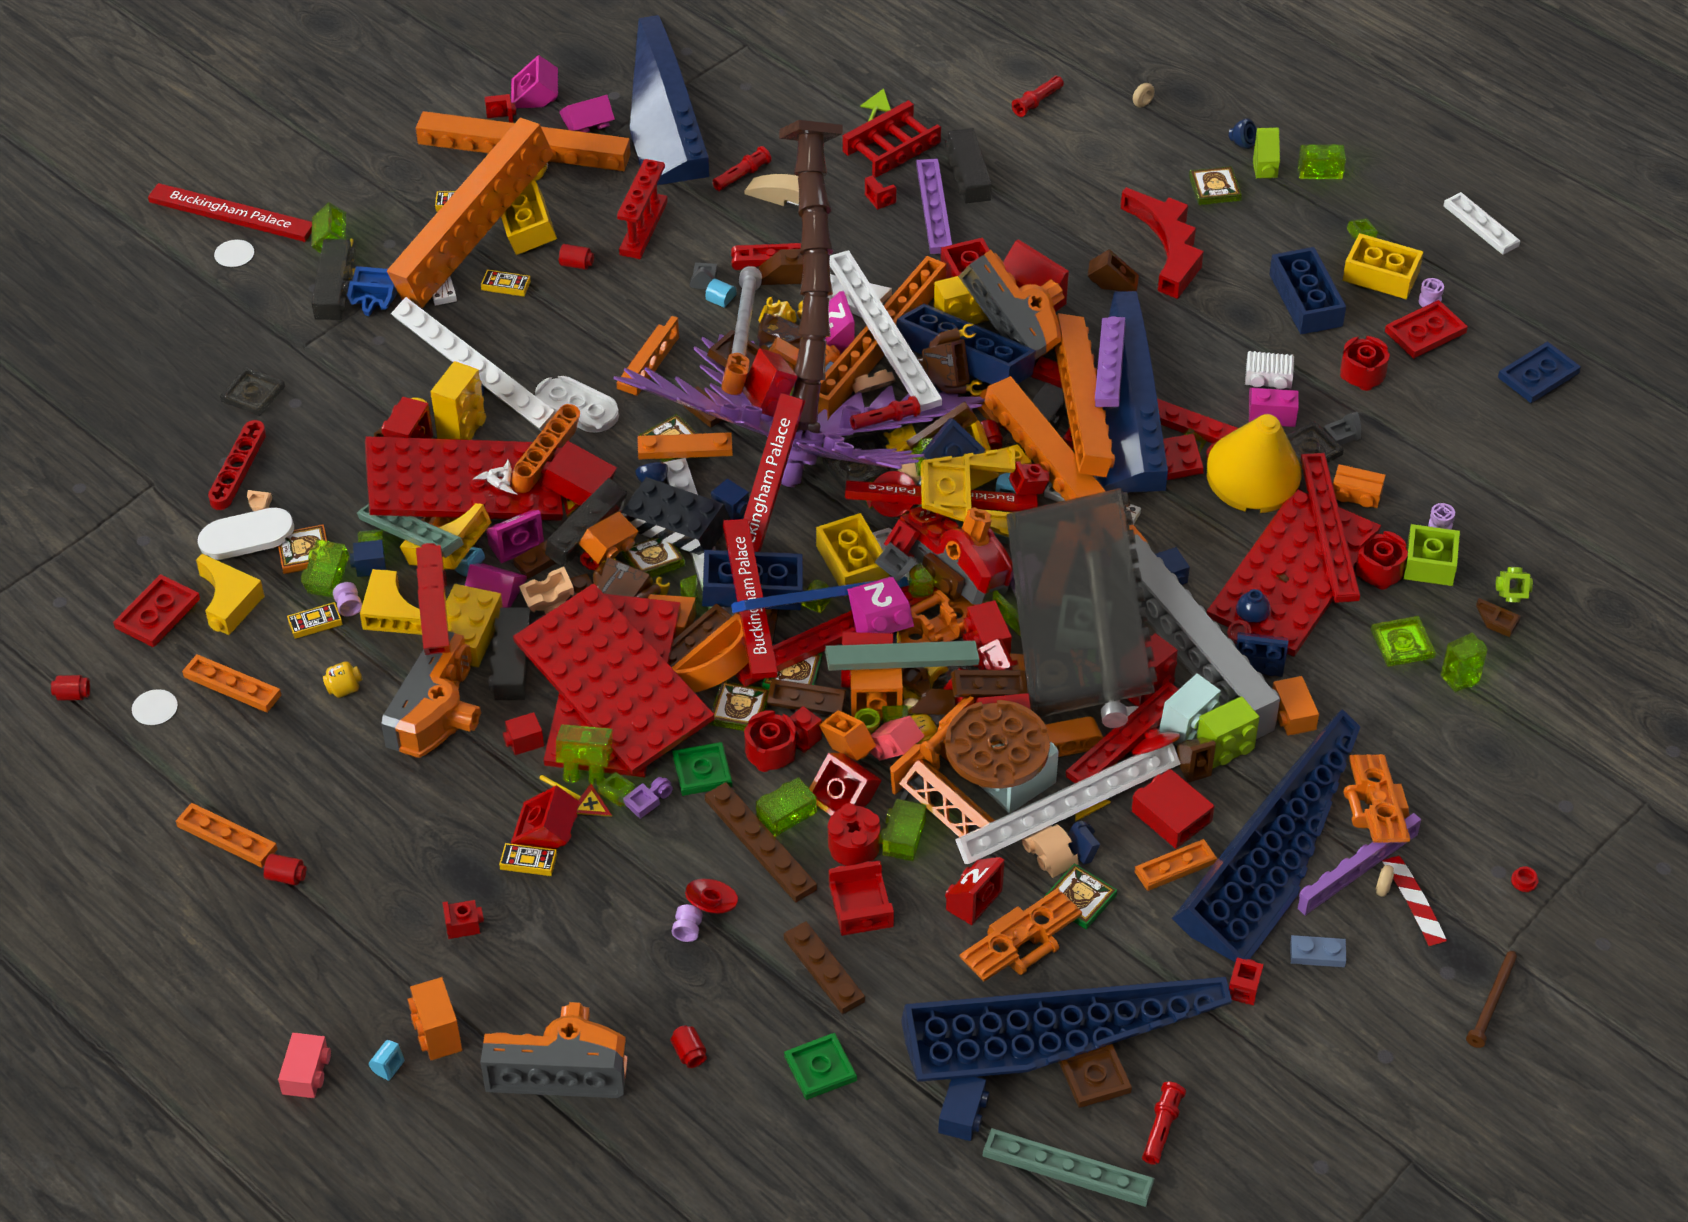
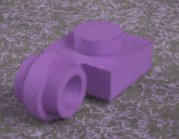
M658 777L652 782L650 789L642 783L624 796L623 802L641 819L660 805L659 798L664 799L668 797L673 787L667 778Z

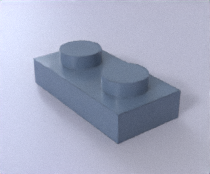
M1291 935V964L1345 967L1346 939Z

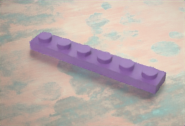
M938 159L917 160L916 167L930 254H941V247L952 245L939 162Z
M1112 316L1102 318L1095 407L1119 406L1126 327L1125 317Z
M1415 813L1405 819L1410 840L1418 835L1421 819ZM1372 842L1369 845H1363L1350 859H1343L1336 869L1331 872H1325L1319 881L1312 886L1307 885L1299 894L1298 910L1307 915L1407 842Z

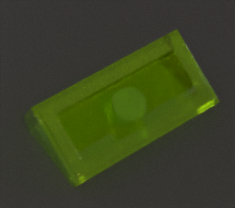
M997 590L993 591V601H996L1004 621L1021 638L1035 631V628L1001 593Z

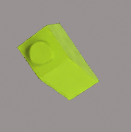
M1257 128L1253 156L1256 178H1278L1280 163L1279 128Z

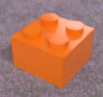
M902 668L851 670L852 717L855 718V714L863 708H871L879 713L880 721L902 718Z
M440 977L410 986L412 998L407 1000L414 1029H417L419 1035L418 1040L422 1052L427 1051L431 1061L462 1051L457 1019L443 978Z

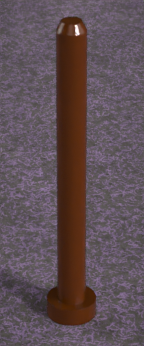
M1514 951L1507 952L1475 1029L1470 1030L1467 1034L1466 1041L1473 1047L1482 1048L1486 1043V1029L1517 958Z

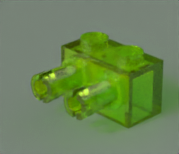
M561 724L556 738V762L563 763V780L569 782V776H571V783L577 782L579 780L580 764L589 765L588 782L594 785L596 778L597 785L603 784L605 782L604 767L608 766L612 753V729Z

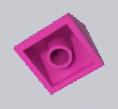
M484 563L470 564L465 586L501 593L503 612L507 614L521 590L519 586L526 582L527 576Z

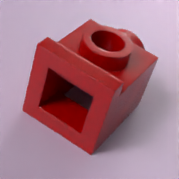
M1016 461V469L1009 476L1016 494H1043L1049 482V472L1043 470L1040 463L1021 464L1020 461Z
M804 706L790 716L796 729V747L805 753L822 739V730L819 726L822 723V719Z
M475 900L448 904V901L442 902L448 939L480 934L479 923H483L484 919L482 907H476Z
M1236 959L1229 984L1232 1000L1254 1006L1264 964L1257 963L1251 959Z

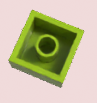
M1411 524L1407 541L1408 556L1404 579L1453 586L1457 569L1460 531Z
M1242 696L1199 716L1197 738L1202 737L1214 740L1216 743L1213 768L1228 764L1232 759L1242 754L1246 755L1255 749L1260 717Z

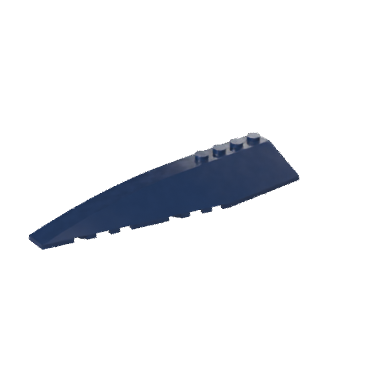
M659 15L639 18L629 129L640 167L644 159L665 163V168L657 185L709 177V158L673 48Z
M1137 291L1114 292L1109 317H1125L1126 322L1119 406L1103 407V410L1106 411L1105 422L1109 425L1108 436L1112 440L1111 451L1115 455V463L1113 468H1109L1107 477H1094L1107 493L1166 491L1168 468L1151 358Z
M1343 709L1337 713L1275 786L1172 917L1191 938L1235 963L1237 958L1250 959L1300 891L1301 879L1306 875L1307 863L1315 851L1316 839L1322 832L1332 805L1331 799L1333 794L1337 792L1340 784L1338 783L1340 775L1344 772L1347 765V756L1351 753L1360 730V726Z
M1226 977L905 1004L901 1021L905 1044L917 1082L1029 1072L1231 1004L1232 999Z

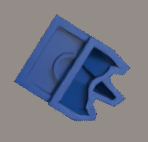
M355 267L353 281L349 283L347 297L351 305L362 303V311L366 316H370L376 306L386 310L397 295V290L387 273L388 269Z

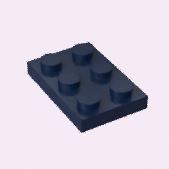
M1547 341L1500 370L1498 378L1528 402L1533 403L1578 375L1581 366Z

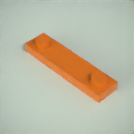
M732 432L638 436V460L733 456Z
M198 654L182 671L186 679L267 713L281 697L279 688Z
M191 803L176 820L178 828L261 868L265 865L269 854H274L278 850L275 842L194 803Z

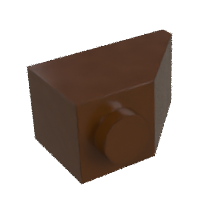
M800 249L779 250L759 266L762 274L761 285L802 284L803 255L800 254Z
M1111 249L1089 261L1087 276L1100 288L1126 292L1137 291L1139 275Z
M1200 737L1193 740H1185L1177 745L1176 753L1181 763L1179 767L1187 782L1212 775L1216 748L1214 740Z

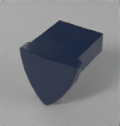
M1079 821L1073 824L1068 833L1072 841L1068 843V846L1075 855L1077 854L1078 859L1084 865L1092 862L1100 843L1093 836L1095 832L1093 827L1088 822Z

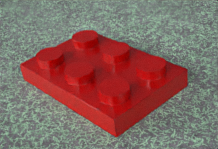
M1437 300L1387 324L1385 333L1414 359L1467 333L1468 326L1441 301Z
M1194 434L1163 439L1168 468L1167 480L1204 474Z
M160 574L113 622L114 627L154 648L200 600L199 593Z

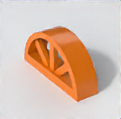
M736 613L671 667L693 692L703 691L719 685L737 674L747 665L748 657L740 614Z

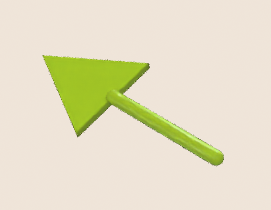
M884 89L860 105L863 108L873 109L868 121L874 119L877 110L886 112L891 110Z

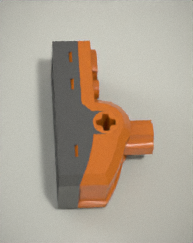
M992 250L969 264L958 276L999 334L1036 350L1035 361L1062 341L1058 318L1053 306L1065 297L1059 284L1055 283L1052 279L1041 287L1027 284L1018 288L1014 276L1009 272L1007 273L1003 261Z
M449 631L451 650L449 653L425 655L423 649L383 715L381 725L386 748L421 758L438 747L458 729L469 732L471 730L475 731L481 715L480 707L459 701V684L467 677L471 668L470 664L472 663L470 645L465 644L463 635Z
M569 1002V1005L562 1006L561 1017L553 1020L546 1027L543 1036H534L532 1034L513 1035L509 1033L485 1034L480 1061L485 1092L618 1098L624 1095L628 1062V1057L624 1055L626 1038L608 1027L589 1021L590 1009L584 1007L581 1003Z

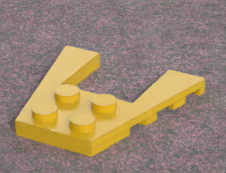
M1015 447L1002 451H997V449L989 450L981 454L968 453L964 454V456L953 458L952 456L923 460L921 463L922 508L964 522L968 509H971L970 469L1013 473L1016 469ZM986 510L992 515L990 518L992 520L990 529L993 532L1012 539L1017 538L1018 513Z

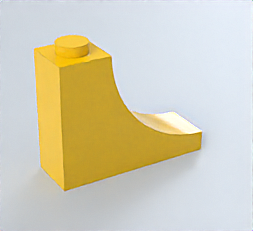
M475 503L470 510L458 519L438 527L461 537L464 544L448 557H443L445 569L455 570L471 547L474 546L492 523L483 504ZM405 540L400 548L408 564L417 566L416 548L420 546Z
M201 554L196 559L199 574L215 588L212 602L205 610L208 624L213 630L230 635L264 598L261 580Z
M372 569L360 611L363 630L422 635L420 609L409 604L400 595L397 571Z

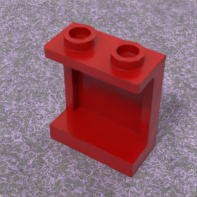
M866 861L861 864L842 865L829 869V887L841 936L894 927V910L892 903L888 901L882 877L881 861Z

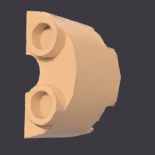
M565 567L551 571L544 581L534 579L519 586L532 612L537 610L544 611L547 614L566 602L570 595H574V587Z
M1050 825L1022 839L1025 850L1028 853L1031 852L1038 855L1037 862L1040 868L1047 871L1052 878L1069 870L1074 863L1078 865L1077 854L1073 855L1068 846V843L1072 841L1059 825Z

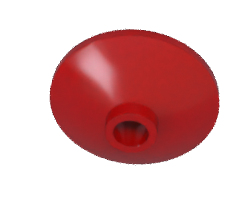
M900 471L883 473L874 481V483L916 486L911 477ZM871 501L872 506L879 514L892 518L906 514L914 506V504Z
M1159 728L1149 730L1144 733L1145 739L1139 742L1131 752L1133 755H1139L1157 750L1177 741L1181 737L1180 733H1160Z
M713 879L694 880L687 885L685 891L686 898L692 905L711 913L729 912L736 907L738 902V896L730 886Z

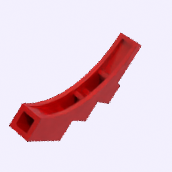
M1126 187L1122 191L1120 209L1135 215L1145 222L1158 235L1164 245L1167 261L1159 274L1158 291L1178 299L1202 268L1204 251L1192 247L1195 241L1196 228L1185 224L1187 221L1188 205L1172 198H1168L1163 202Z
M426 543L416 548L418 599L423 648L425 655L449 653L451 650L445 587L447 586V576L443 563L441 545Z

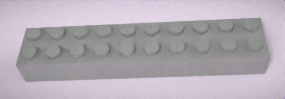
M1136 534L1112 546L1110 579L1155 632L1178 650L1177 657L1193 676L1199 674L1221 690L1219 707L1242 696L1260 717L1256 739L1275 731L1280 697L1276 690L1270 688L1262 674L1250 665L1248 658L1237 650L1234 642L1224 635L1220 626L1211 620L1204 607L1198 605L1190 591L1179 583L1176 575L1165 567L1163 560L1152 552L1146 541H1143Z

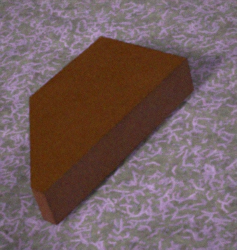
M1478 598L1476 607L1486 627L1510 637L1520 622L1521 616Z
M923 667L902 668V686L922 698L923 694L928 689H931L928 670Z
M928 689L922 698L909 709V714L946 716L955 707L953 690Z

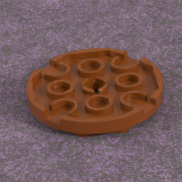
M997 700V703L988 704L978 702L960 711L948 726L945 749L952 767L966 780L981 787L1009 788L1026 783L1041 772L1049 757L1050 741L1047 727L1036 713L1021 704ZM1001 741L1005 746H994L993 748L991 743Z

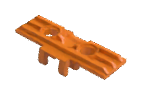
M941 590L935 591L933 596L910 607L914 626L899 631L901 643L951 642L960 638L965 633L963 619L966 618L967 607L975 604L969 602L962 595L959 599L953 601ZM937 604L940 605V614L931 620H928L922 614L917 616ZM955 612L960 613L962 617L956 619L957 615ZM916 633L920 634L922 638L912 640L909 636Z
M970 696L958 703L939 721L937 732L929 741H924L918 745L914 744L890 767L892 793L894 795L903 788L899 783L917 760L926 759L936 769L940 768V755L949 761L945 749L948 726L960 711L974 704V697Z
M1349 755V762L1356 785L1345 787L1343 792L1345 798L1349 800L1353 814L1351 819L1353 826L1356 828H1368L1373 843L1410 842L1409 832L1405 823V819L1409 817V807L1402 785L1393 784L1385 755ZM1368 778H1377L1380 782H1373ZM1359 800L1372 805L1369 806V809H1365L1363 813Z
M1057 888L1023 911L1017 906L989 925L988 935L962 952L959 957L983 982L1008 965L1019 975H1023L1027 972L1029 966L1048 953H1055L1059 950V944L1052 935L1081 916L1082 911ZM1037 916H1045L1049 919V922L1038 924L1034 919ZM1028 940L1033 944L1042 943L1034 951L1019 959L1018 947ZM998 944L1002 952H997L993 947Z

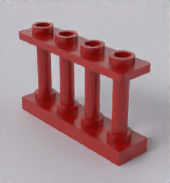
M908 100L844 134L843 152L847 156L857 151L861 152L872 161V175L878 177L941 142V126L937 124L927 129L914 119V104ZM908 124L920 134L911 138L900 128ZM892 133L903 143L894 147L883 137ZM876 142L887 152L878 156L867 146Z
M644 159L618 211L617 219L627 221L628 229L619 248L621 256L641 259L668 203L666 195L657 193V183L665 168L664 162Z

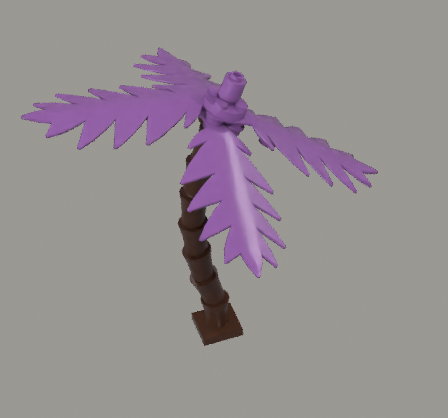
M798 120L779 129V139L798 141L794 175L799 176L798 214L802 217L800 254L803 255V276L800 295L804 296L801 321L797 334L803 338H800V347L794 369L798 377L794 384L793 393L789 396L806 401L781 484L787 487H795L796 484H800L804 464H816L818 456L901 469V464L918 463L919 459L911 458L924 457V454H910L912 451H896L897 448L854 449L853 445L844 442L842 436L853 435L855 432L902 427V425L898 424L933 421V418L929 417L944 416L964 401L970 408L981 407L982 404L978 403L985 401L981 397H958V394L942 392L939 394L942 398V406L922 411L917 417L911 415L904 417L901 421L889 420L853 430L850 425V417L852 415L886 407L892 401H895L893 387L888 386L869 407L864 408L862 393L858 392L845 401L830 416L828 421L826 409L818 414L820 380H826L825 351L827 341L825 338L831 337L829 298L827 297L833 295L829 256L833 253L828 226V215L831 212L824 181V176L827 175L824 143L842 135L843 125ZM719 334L718 341H719L722 337H724V335ZM702 337V341L710 349L714 343ZM694 346V350L721 373L701 364L700 368L722 385L726 367L716 363L715 360L707 356V352ZM645 367V371L659 385L627 368H624V371L632 379L614 376V380L766 435L767 437L769 435L774 417L762 414V409L753 406L743 392L740 395H731L724 392L721 387L710 383V387L718 393L716 394L705 387L706 393L713 400L711 401L676 376L675 380L685 392ZM908 394L907 396H905V397L902 399V401L908 400V397H910V394Z

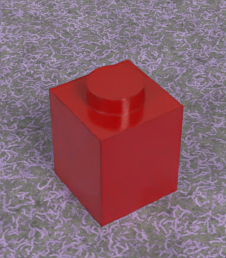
M534 712L505 721L506 732H503V738L506 746H511L515 755L544 747L542 729Z

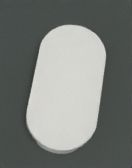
M570 377L546 378L536 387V397L555 412L565 404H572L578 407L580 417L577 427L584 431L602 432L613 427L618 421L619 410L613 398Z
M267 508L211 522L200 532L198 545L204 555H208L215 560L231 558L281 545L286 541L285 538L288 535H292L294 523L291 515L281 508Z

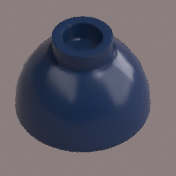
M1249 118L1237 122L1229 130V139L1234 141L1239 147L1252 148L1255 144L1257 133L1254 122Z
M663 462L649 463L639 466L635 473L641 483L646 477L663 483L668 474V465Z
M1252 589L1239 598L1236 604V612L1245 621L1261 622L1270 615V603L1260 590Z

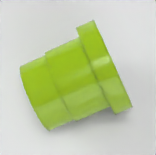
M863 708L855 714L856 719L865 723L870 735L877 730L880 724V715L876 710Z

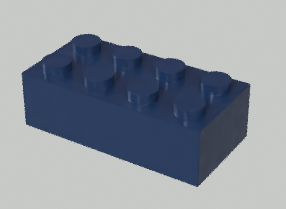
M1315 247L1273 254L1269 275L1300 335L1343 327L1346 305Z
M704 550L702 606L713 607L717 603L721 607H731V604L737 602L728 551ZM754 552L763 597L803 591L802 554ZM801 603L765 609L801 610Z

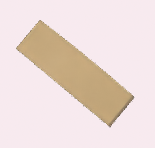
M771 174L755 177L746 188L745 195L784 206L787 201L799 204V176Z

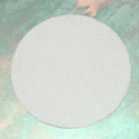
M230 240L217 247L214 257L223 266L237 267L246 264L252 259L254 248L244 240Z
M150 690L141 694L134 701L132 714L142 724H161L175 714L178 706L177 700L168 691Z

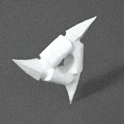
M507 460L504 467L490 469L489 472L485 471L473 478L487 479V482L496 488L517 494L509 486L512 473L509 460Z

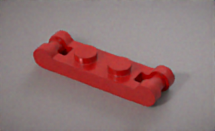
M801 243L734 246L731 249L732 268L742 270L748 266H760L779 250L800 249Z

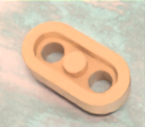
M884 369L876 372L873 377L863 375L856 378V383L852 387L855 394L858 392L865 393L886 387L896 380L893 372H887Z

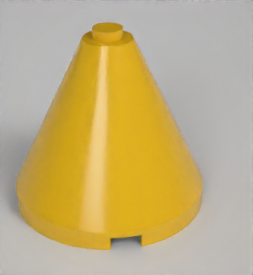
M1270 414L1261 415L1221 438L1211 449L1207 460L1206 476L1211 489L1223 502L1245 512L1246 508L1260 509V513L1280 509L1284 502L1297 491L1301 481L1302 472L1298 457L1279 420Z

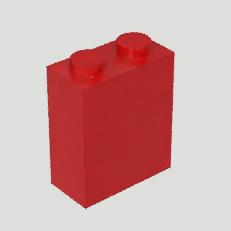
M759 348L746 377L742 392L753 406L762 409V414L774 417L780 394L790 395L798 376L780 354Z
M567 441L562 448L558 447L556 449L552 462L547 461L541 471L544 474L541 484L591 511L611 485L617 467Z
M1172 769L1167 770L1163 774H1158L1146 787L1139 788L1133 795L1132 812L1175 849L1213 821L1215 808L1209 800Z

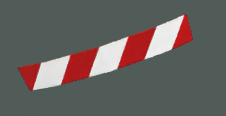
M1395 856L1382 860L1384 865H1390L1394 868L1393 879L1407 901L1428 946L1446 942L1445 935L1427 899L1402 858Z

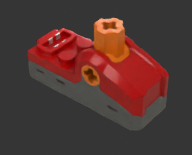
M922 506L910 509L909 514L900 516V520L906 522L920 533L909 552L921 563L923 562L924 555L933 553L965 578L961 595L969 602L977 605L1005 597L1015 571V566L1002 544L990 529L992 522L990 519L992 515L975 507L968 509L962 528L947 516L923 509Z

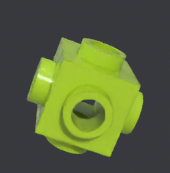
M1508 567L1507 571H1500V577H1496V591H1499V596L1506 598V602H1521V598L1529 599V593L1532 592L1533 580L1530 578L1529 573L1522 572L1523 568ZM1511 579L1516 581L1514 588H1510Z

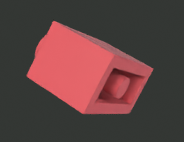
M911 716L885 722L871 734L876 747L870 753L879 761L904 755L924 737V734Z
M292 1032L278 1078L282 1095L315 1098L317 1089L323 1085L324 1065L329 1064L331 1049L327 1047L325 1036Z

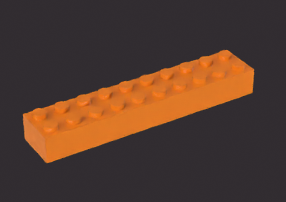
M519 118L388 268L387 273L402 301L407 297L418 307L423 308L433 294L437 292L553 157L554 154L540 124Z

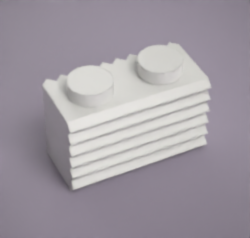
M1249 351L1246 363L1245 385L1291 389L1294 356Z

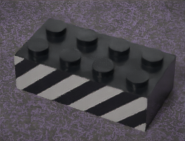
M648 477L644 479L621 511V514L639 531V534L669 542L675 547L703 557L704 550H712L724 533V520H731L723 503Z

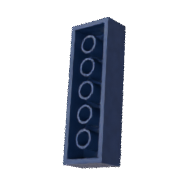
M922 304L897 318L896 326L910 349L922 354L923 349L929 348L930 341L939 333L956 328L961 330L966 324L972 323L929 305ZM976 325L966 328L968 335L976 333L975 336L971 338L960 337V339L965 340L969 375L978 378L979 381L994 384L1011 376L1019 384L1033 375L1036 350Z

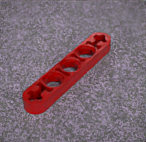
M249 421L241 430L209 491L208 497L213 509L223 510L232 503L266 437L265 427L261 421ZM243 446H252L249 450H240ZM236 462L243 463V465L240 467L232 466V464ZM226 479H234V482L230 484L223 483Z

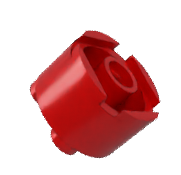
M1358 336L1347 341L1343 350L1340 377L1364 391H1369L1374 386L1381 384L1386 377L1390 357L1387 345L1382 340L1372 336H1366V339H1359Z
M1376 531L1366 534L1361 539L1358 549L1356 575L1365 582L1383 590L1400 581L1404 575L1408 556L1405 541L1399 535L1389 531H1384L1383 534H1376Z
M762 711L749 719L748 725L744 730L745 754L747 759L759 771L768 772L769 770L779 769L795 760L796 729L790 717L785 714L783 716L775 714V711Z
M846 803L830 817L828 822V848L835 861L849 866L872 861L876 858L880 850V820L877 814L867 808Z

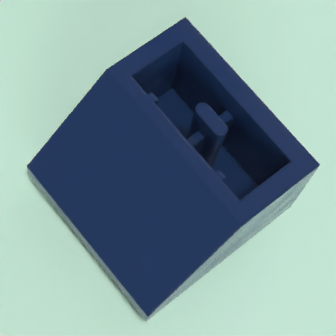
M1243 632L1237 633L1235 647L1242 655L1248 658L1250 665L1257 672L1269 676L1283 677L1288 638Z

